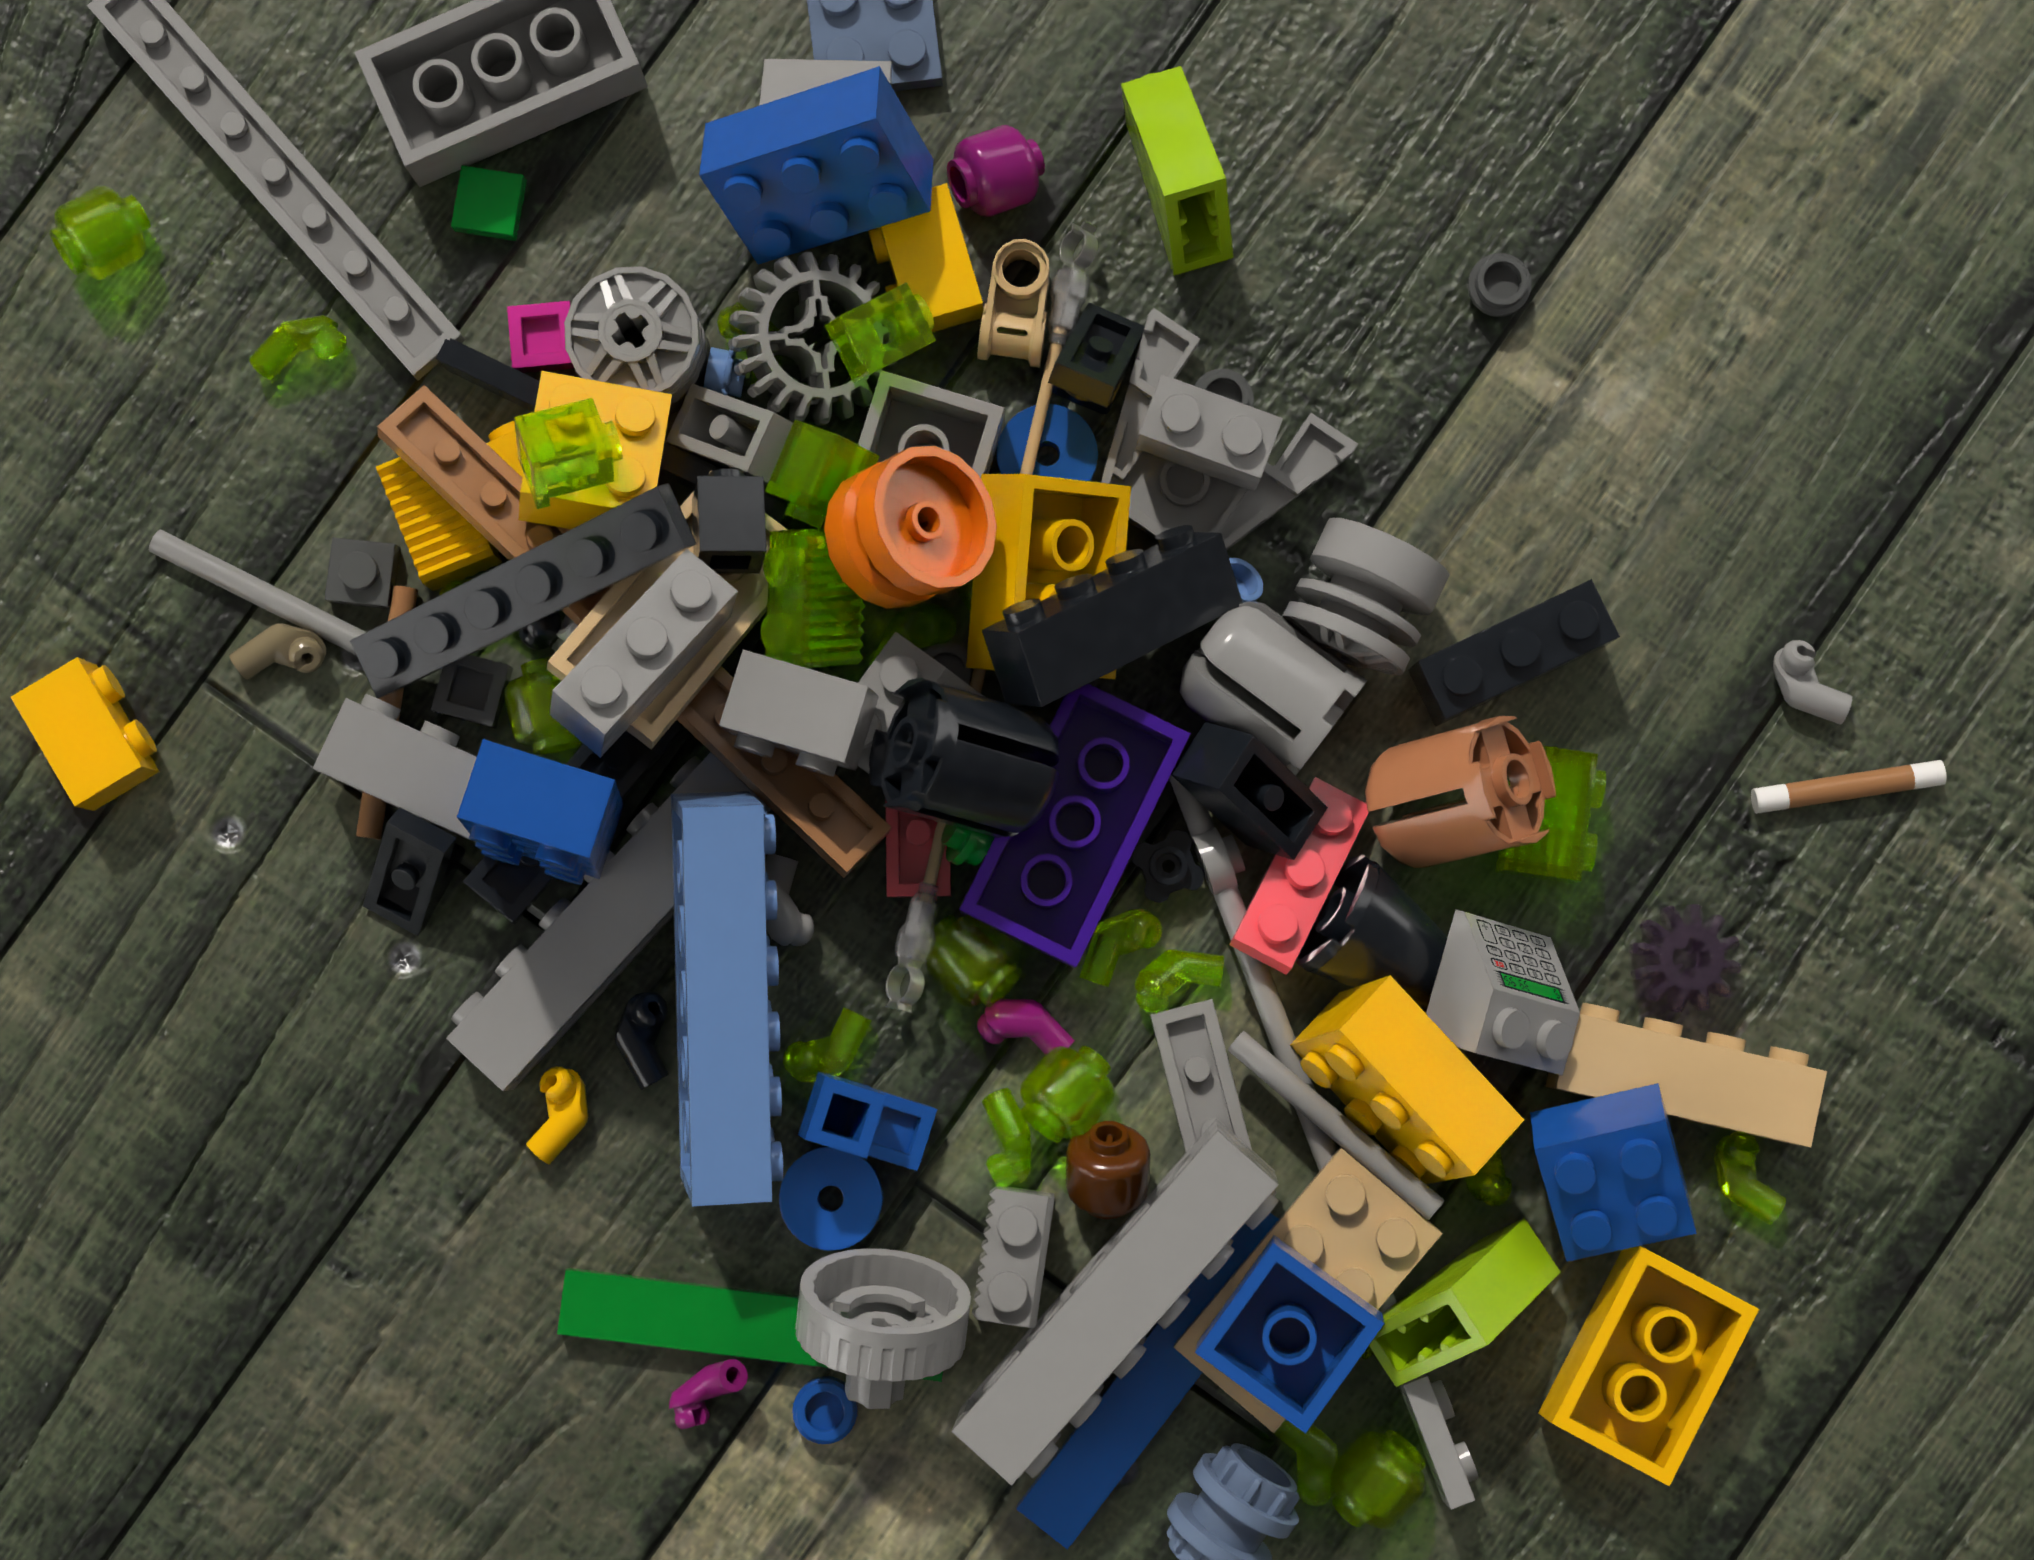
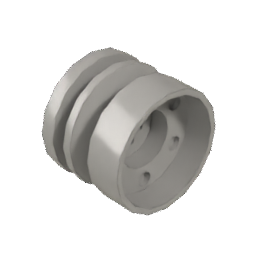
M643 266L616 267L592 278L573 298L564 322L565 349L580 378L672 394L669 415L680 410L692 383L702 387L709 358V340L687 293L669 276ZM631 327H634L638 333H642L645 339V343L638 348H635L629 341L627 342L623 334Z
M1329 518L1310 560L1321 572L1331 578V581L1329 583L1322 580L1301 578L1294 591L1309 604L1290 601L1282 617L1342 662L1358 668H1369L1385 674L1400 676L1404 673L1410 657L1395 644L1414 647L1421 637L1417 629L1399 615L1400 611L1429 616L1450 574L1443 565L1428 554L1386 532L1344 518Z

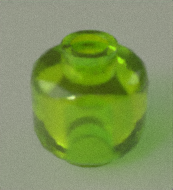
M99 185L60 205L56 209L54 216L56 227L49 230V235L59 255L75 275L84 272L93 279L102 280L140 260L145 255L147 246L143 232L151 228V224L144 209L132 194L122 198L112 188Z
M551 657L540 658L522 664L520 666L522 676L513 679L504 689V699L513 737L522 745L532 746L535 755L562 752L584 744L550 716L552 691L561 682L560 679L547 670V663Z
M967 914L959 919H956L953 915L945 917L929 934L928 938L932 939V943L926 960L927 973L963 1006L975 1007L983 1003L986 1007H991L997 1001L1003 999L1020 978L1022 970L1017 965L1020 958L1018 944L1009 935Z
M1065 1046L1050 1049L1020 1086V1096L1024 1102L1021 1108L1023 1117L1036 1131L1056 1143L1061 1142L1063 1138L1070 1140L1073 1136L1085 1134L1093 1125L1099 1122L1115 1100V1089L1107 1077L1111 1072L1109 1063L1099 1053L1087 1046H1081L1078 1051Z
M1387 1430L1384 1434L1376 1431H1366L1356 1439L1329 1470L1330 1484L1336 1494L1332 1499L1333 1506L1347 1522L1355 1527L1360 1528L1366 1523L1374 1528L1389 1529L1394 1526L1426 1490L1425 1476L1422 1472L1426 1467L1425 1460L1407 1439L1393 1430Z

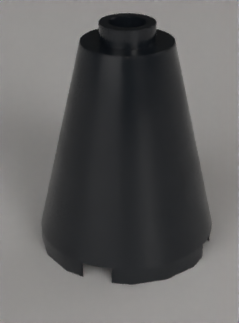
M1362 854L1356 856L1342 866L1334 882V885L1339 888L1323 904L1297 957L1300 960L1296 961V963L1308 972L1351 987H1357L1391 975L1424 1012H1427L1448 936L1377 862L1370 860Z

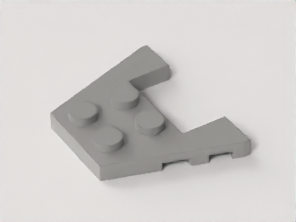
M1153 308L1146 320L1101 483L1131 486L1128 522L1153 539L1168 529L1192 525L1194 532L1221 533L1226 550H1228L1347 460L1355 451L1358 443L1313 413H1310L1276 465L1272 466L1267 462L1255 492L1136 449L1138 435L1160 375L1163 374L1176 379L1200 343V338Z

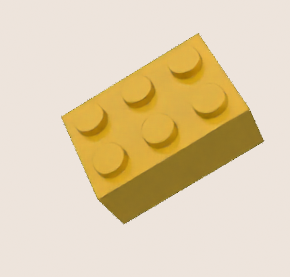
M981 474V480L992 499L997 530L993 554L981 574L973 578L966 668L995 670L982 630L1003 620L1002 612L1004 609L1021 601L1029 599H1040L1042 601L1055 595L1054 586L1060 581L1080 574H1092L1094 576L1107 569L1105 561L1108 558L1126 551L1131 486L1030 474ZM1116 670L1100 678L1116 679Z
M1391 975L1339 992L1290 1044L1302 1058L1300 1065L1307 1076L1321 1087L1330 1088L1346 1105L1344 1112L1347 1118L1367 1135H1374L1390 1152V1155L1425 1184L1475 1176L1524 1121L1520 1114Z
M1642 1246L1623 1249L1538 1414L1557 1427L1670 1486L1759 1309Z

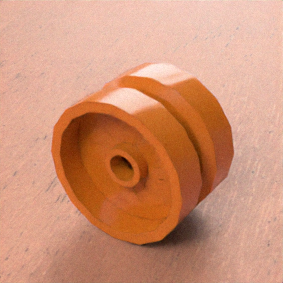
M937 446L909 447L841 482L828 503L824 526L829 558L842 581L863 600L886 609L911 607L930 599L936 594H943L958 588L981 574L993 554L997 530L992 499L978 473L958 455Z

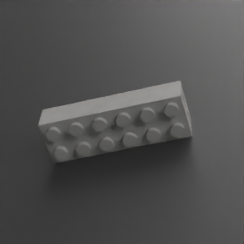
M1216 1118L1150 1192L1145 1201L1134 1210L1036 1322V1328H1030L963 1403L952 1433L1011 1486L1024 1471L1034 1478L1057 1452L1058 1447L1055 1444L1061 1436L1059 1432L1069 1422L1077 1429L1098 1407L1103 1399L1099 1395L1104 1388L1102 1383L1113 1372L1122 1379L1140 1360L1146 1351L1143 1344L1147 1339L1145 1335L1156 1323L1163 1329H1166L1181 1314L1191 1300L1187 1294L1190 1291L1189 1285L1201 1273L1209 1280L1227 1262L1235 1250L1231 1247L1233 1243L1231 1238L1244 1223L1254 1230L1273 1210L1279 1201L1275 1197L1277 1193L1275 1188L1279 1185L1275 1170Z

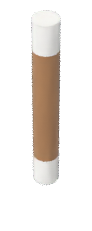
M1942 760L1753 788L1751 790V802L1754 812L1758 814L1946 784V769Z

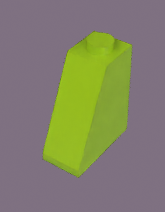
M1178 66L1162 72L1150 73L1141 78L1121 83L1126 126L1174 276L1234 258L1226 176L1182 67Z
M1523 1218L1478 1240L1382 1313L1385 1324L1372 1340L1369 1347L1394 1385L1398 1387L1489 1345L1561 1272L1526 1219Z

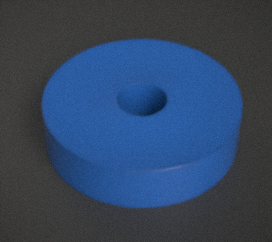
M1049 404L1039 448L1043 446L1053 447L1057 450L1059 459L1051 466H1043L1036 460L1033 475L1091 482L1096 471L1098 459L1097 443L1091 428L1080 415L1071 409ZM1036 405L1017 413L1004 427L997 446L999 474H1020Z
M827 1146L816 1148L798 1158L786 1172L780 1187V1211L791 1233L806 1245L827 1251L845 1249L865 1238L878 1221L883 1206L881 1180L875 1168L866 1158ZM835 1186L841 1190L843 1204L840 1208L829 1210L822 1206L819 1196L824 1187Z

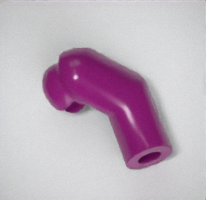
M998 999L986 1006L985 1013L977 1021L978 1032L986 1042L1000 1044L1006 1038L1029 1037L1051 1062L1057 1059L1075 1042L1041 1003L1032 999Z
M736 1359L707 1365L674 1390L669 1400V1409H674L675 1425L683 1430L706 1424L709 1421L710 1413L706 1407L705 1400L743 1389L748 1379L745 1366Z

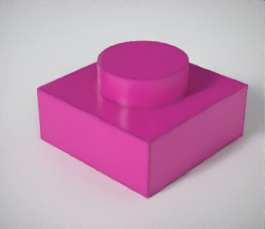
M571 301L507 306L512 368L522 373L574 368L565 349L564 322L572 304Z

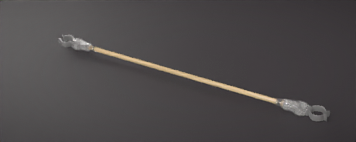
M1086 221L1083 222L1081 227L1071 223L1072 230L1066 234L1060 246L1059 255L1064 264L1062 269L1057 270L1050 289L1052 304L1047 321L1049 330L1047 343L1050 347L1020 474L1033 475L1054 386L1048 383L1062 348L1076 326L1079 310L1087 300L1090 283L1089 275L1085 274V269L1096 256L1098 241L1094 236L1097 227ZM1084 238L1083 249L1079 256L1073 260L1074 250L1079 241ZM974 668L970 686L981 694L987 669ZM937 822L924 881L920 882L918 892L910 900L906 921L898 931L895 944V956L898 957V965L893 967L886 980V994L890 999L886 1006L888 1008L912 1013V1005L919 1000L924 989V975L920 969L922 964L927 963L931 958L936 942L934 926L939 909L937 900L939 886H936L945 848L941 838L946 823ZM909 971V987L906 994L901 998V982Z

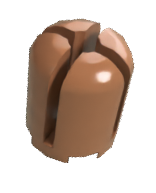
M1496 716L1473 725L1390 747L1371 765L1365 789L1368 812L1463 788L1465 798L1404 815L1403 818L1373 826L1372 828L1381 847L1401 864L1413 868H1427L1511 847L1537 843L1549 832V829L1539 831L1544 819L1545 799L1556 797L1552 767L1540 741L1528 743L1521 732L1507 722L1517 719L1515 716Z

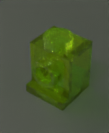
M907 282L838 316L825 325L853 383L936 341L931 331L934 328L932 313L925 300L919 294L913 295ZM874 323H881L888 328L890 339L887 344H882L873 326Z
M593 398L514 417L518 459L537 509L550 506V498L614 482L613 462L623 459L621 443L613 421L602 423Z

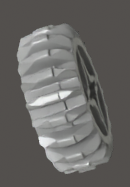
M804 252L798 257L797 268L787 256H784L774 263L775 275L766 269H761L756 273L753 279L758 290L746 287L738 295V300L748 311H735L729 320V323L735 328L746 332V334L733 337L728 341L729 350L746 352L748 357L734 367L735 373L741 376L753 371L758 379L748 388V395L755 398L768 390L772 393V396L767 403V410L775 413L779 412L787 402L790 403V421L796 424L805 420L810 408L812 419L817 426L829 423L832 411L841 421L854 415L853 402L862 408L870 406L873 398V392L870 387L876 388L882 370L879 366H892L898 360V354L883 346V343L893 341L899 337L900 330L898 328L882 326L881 319L892 313L893 305L888 302L876 307L871 299L873 295L878 293L880 283L872 281L861 288L856 283L861 275L860 265H851L841 275L839 274L837 255L829 254L826 256L820 268H818L816 258L812 252ZM798 291L799 305L794 307L793 325L785 326L779 331L768 332L770 316L777 301L784 294ZM827 296L845 309L853 323L842 322L835 318L829 309ZM814 327L816 328L814 335L820 332L824 340H835L813 351L814 343L808 346L804 338H793ZM858 346L857 361L850 376L841 386L830 388L829 374L835 371V354L837 351H844L849 347ZM774 355L787 356L794 360L799 367L801 381H807L808 386L790 377L778 364Z

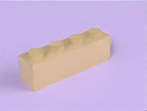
M1582 1003L1574 1033L1573 1045L1568 1054L1563 1076L1548 1072L1545 1087L1590 1098L1659 1083L1667 1116L1810 1148L1827 1071L1807 1067L1809 1055L1770 1046L1768 1057L1744 1052L1746 1040L1708 1032L1706 1042H1699L1681 1037L1683 1025L1648 1017L1644 1019L1643 1028L1618 1023L1619 1010L1589 1003Z

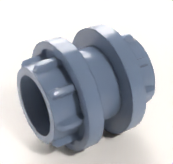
M1234 1443L1231 1447L1223 1446L1218 1454H1203L1193 1469L1194 1478L1202 1488V1491L1199 1495L1186 1492L1178 1493L1167 1509V1516L1171 1522L1170 1527L1166 1531L1170 1549L1179 1560H1272L1271 1552L1263 1540L1267 1535L1280 1539L1287 1538L1299 1522L1297 1512L1294 1509L1300 1499L1296 1483L1273 1460L1243 1444Z

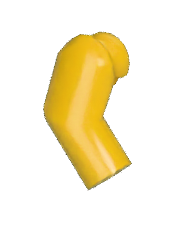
M560 1066L549 1068L540 1079L539 1087L540 1091L545 1093L549 1119L526 1143L527 1147L548 1165L574 1139L588 1121L586 1089L583 1080L574 1070L565 1069Z

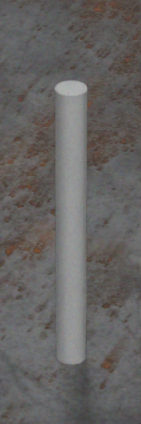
M161 529L155 533L150 542L149 552L303 629L310 630L319 637L356 655L350 640L366 633L365 631Z
M1245 1031L1230 1045L1228 1051L1424 1218L1429 1220L1445 1201Z

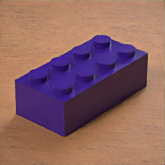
M1086 684L1064 696L1049 726L1058 738L1060 760L1057 765L1052 767L1058 771V779L1054 794L1040 820L1027 831L1019 832L1014 836L994 838L959 909L961 913L1073 968L1077 967L1191 734L1090 684Z

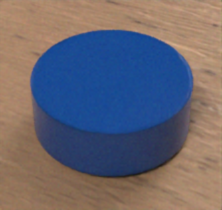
M831 1376L817 1377L807 1382L798 1392L793 1403V1420L798 1431L809 1441L817 1444H832L842 1440L852 1430L858 1416V1402L848 1400L844 1381Z

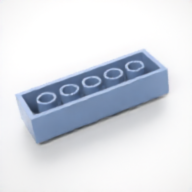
M749 791L671 794L680 1176L692 1207L772 1202V1181H782L783 1179L782 1146L780 1141H775L774 1131L770 1122V1117L781 1116L782 1112L779 1076L773 1077L772 1065L769 1064V1051L780 1050L779 1014L777 1011H772L771 1002L768 1000V986H778L779 982L778 951L776 946H770L769 936H766V920H776L778 909L775 880H769L768 873L765 872V854H775L776 851L775 818L773 814H767L766 807Z

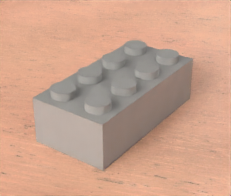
M473 0L354 52L402 162L419 187L461 170V165L470 166L648 87L639 62L611 0Z

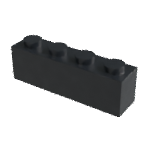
M1192 525L1168 529L1155 537L1157 545L1145 551L1133 549L1108 558L1105 561L1107 569L1094 576L1092 574H1080L1067 578L1054 586L1055 595L1042 601L1040 599L1021 601L1004 609L1002 612L1004 619L983 629L982 633L1005 702L1043 707L1222 616L1226 612L1238 608L1239 604L1243 602L1222 534L1216 532H1194Z

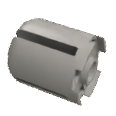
M1247 601L1239 604L1238 608L1223 614L1201 641L1200 648L1190 656L1182 669L1179 692L1186 706L1208 723L1254 735L1296 776L1353 698L1362 689L1367 679L1324 647L1312 641L1309 636L1266 604Z

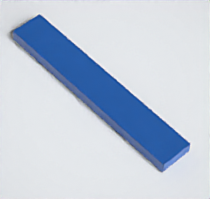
M1269 1213L1254 1230L1244 1223L1231 1238L1233 1240L1231 1247L1235 1250L1222 1268L1209 1280L1201 1273L1189 1285L1190 1291L1187 1296L1191 1299L1170 1326L1163 1329L1156 1323L1146 1335L1147 1339L1143 1344L1146 1351L1140 1360L1122 1379L1117 1376L1113 1378L1100 1395L1103 1399L1098 1407L1080 1427L1074 1429L1016 1505V1509L1067 1550L1203 1373L1174 1348V1343L1279 1219L1272 1213Z

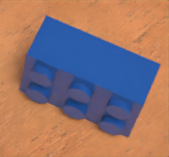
M878 66L705 123L699 176L759 265L930 212L933 157L881 67Z
M483 739L457 818L470 833L469 839L475 841V846L482 849L481 854L513 865H519L522 855L540 861L539 866L545 869V874L563 881L582 885L585 875L600 879L624 805L614 779Z

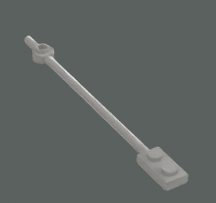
M1170 775L1169 780L1190 832L1200 867L1204 870L1205 880L1216 900L1230 940H1232L1246 912L1235 875L1245 871L1239 848L1232 835L1221 838L1214 826L1209 810ZM1234 948L1275 1057L1315 1090L1312 1080L1300 1065L1302 1058L1290 1046L1296 1038L1268 965ZM1295 1108L1316 1165L1320 1171L1335 1154L1338 1147L1334 1140ZM1393 1293L1379 1308L1381 1313H1384L1397 1303ZM1424 1374L1400 1385L1399 1389L1441 1499L1451 1510L1475 1501L1469 1482L1478 1479V1473L1465 1442L1462 1441L1454 1445L1445 1420L1455 1417L1442 1381L1438 1380L1430 1383L1428 1376Z

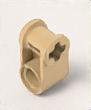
M1014 239L1004 244L995 255L988 301L984 304L977 359L988 360L990 355L1026 359L1031 367L1040 368L1048 314L1045 310L1049 289V259L1045 251L1033 241ZM1016 260H1026L1037 267L1039 275L1033 284L1026 287H1017L1011 285L1005 279L1004 271L1010 263Z

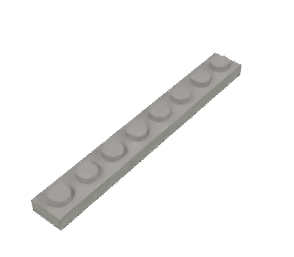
M93 0L87 5L418 381L439 363L436 357L445 339L450 340L452 338L460 343L465 341V338L166 0Z

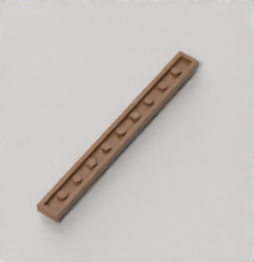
M425 385L377 426L378 437L508 560L571 530L518 520L522 477ZM612 586L562 611L575 624L579 625ZM720 666L677 720L831 867L845 878L878 845L892 827L836 774L834 777L797 766L796 762L799 754L775 748L772 758H767L734 747L737 736L732 735L719 726L734 677Z

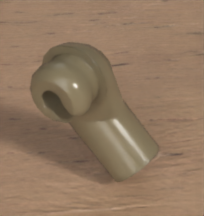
M276 623L230 653L229 658L246 680L251 679L274 662L295 668L302 673H311L322 665L326 655V646L323 640L310 630Z

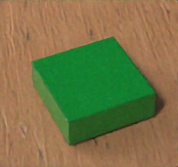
M461 165L451 222L453 230L460 233L516 241L527 182L524 175Z

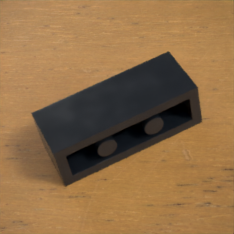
M1591 579L1417 661L1408 671L1436 727L1595 652L1618 639L1620 635Z

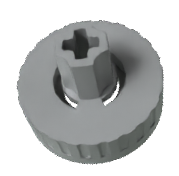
M853 1249L837 1252L812 1263L801 1277L795 1328L796 1338L800 1342L802 1349L811 1355V1358L832 1370L846 1374L845 1393L849 1401L858 1402L867 1409H890L891 1404L903 1399L905 1380H919L924 1377L940 1374L960 1360L963 1350H965L971 1303L970 1291L966 1283L954 1271L920 1255L890 1249Z

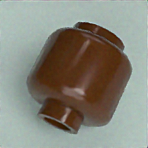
M1102 1121L1080 1129L1070 1139L1066 1152V1188L1070 1200L1089 1215L1107 1220L1119 1218L1137 1209L1145 1201L1150 1183L1151 1153L1146 1139L1135 1129L1115 1121Z

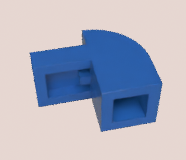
M818 1072L798 1135L807 1141L866 1159L870 1156L918 1171L937 1109L858 1082Z

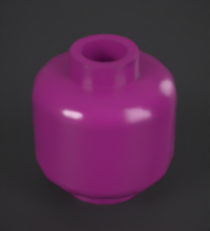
M1001 125L963 139L957 143L953 159L947 164V177L956 201L961 207L965 209L970 207L974 213L983 217H991L1031 202L1039 188V176H1042L1045 172L1044 158L1038 144L1033 139L1026 140L1018 129L1009 125Z

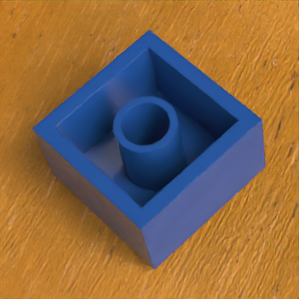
M1659 1083L1530 1112L1534 1150L1567 1262L1697 1234L1687 1186Z
M1273 1235L1197 1341L1195 1353L1306 1434L1385 1323L1383 1315L1379 1310Z

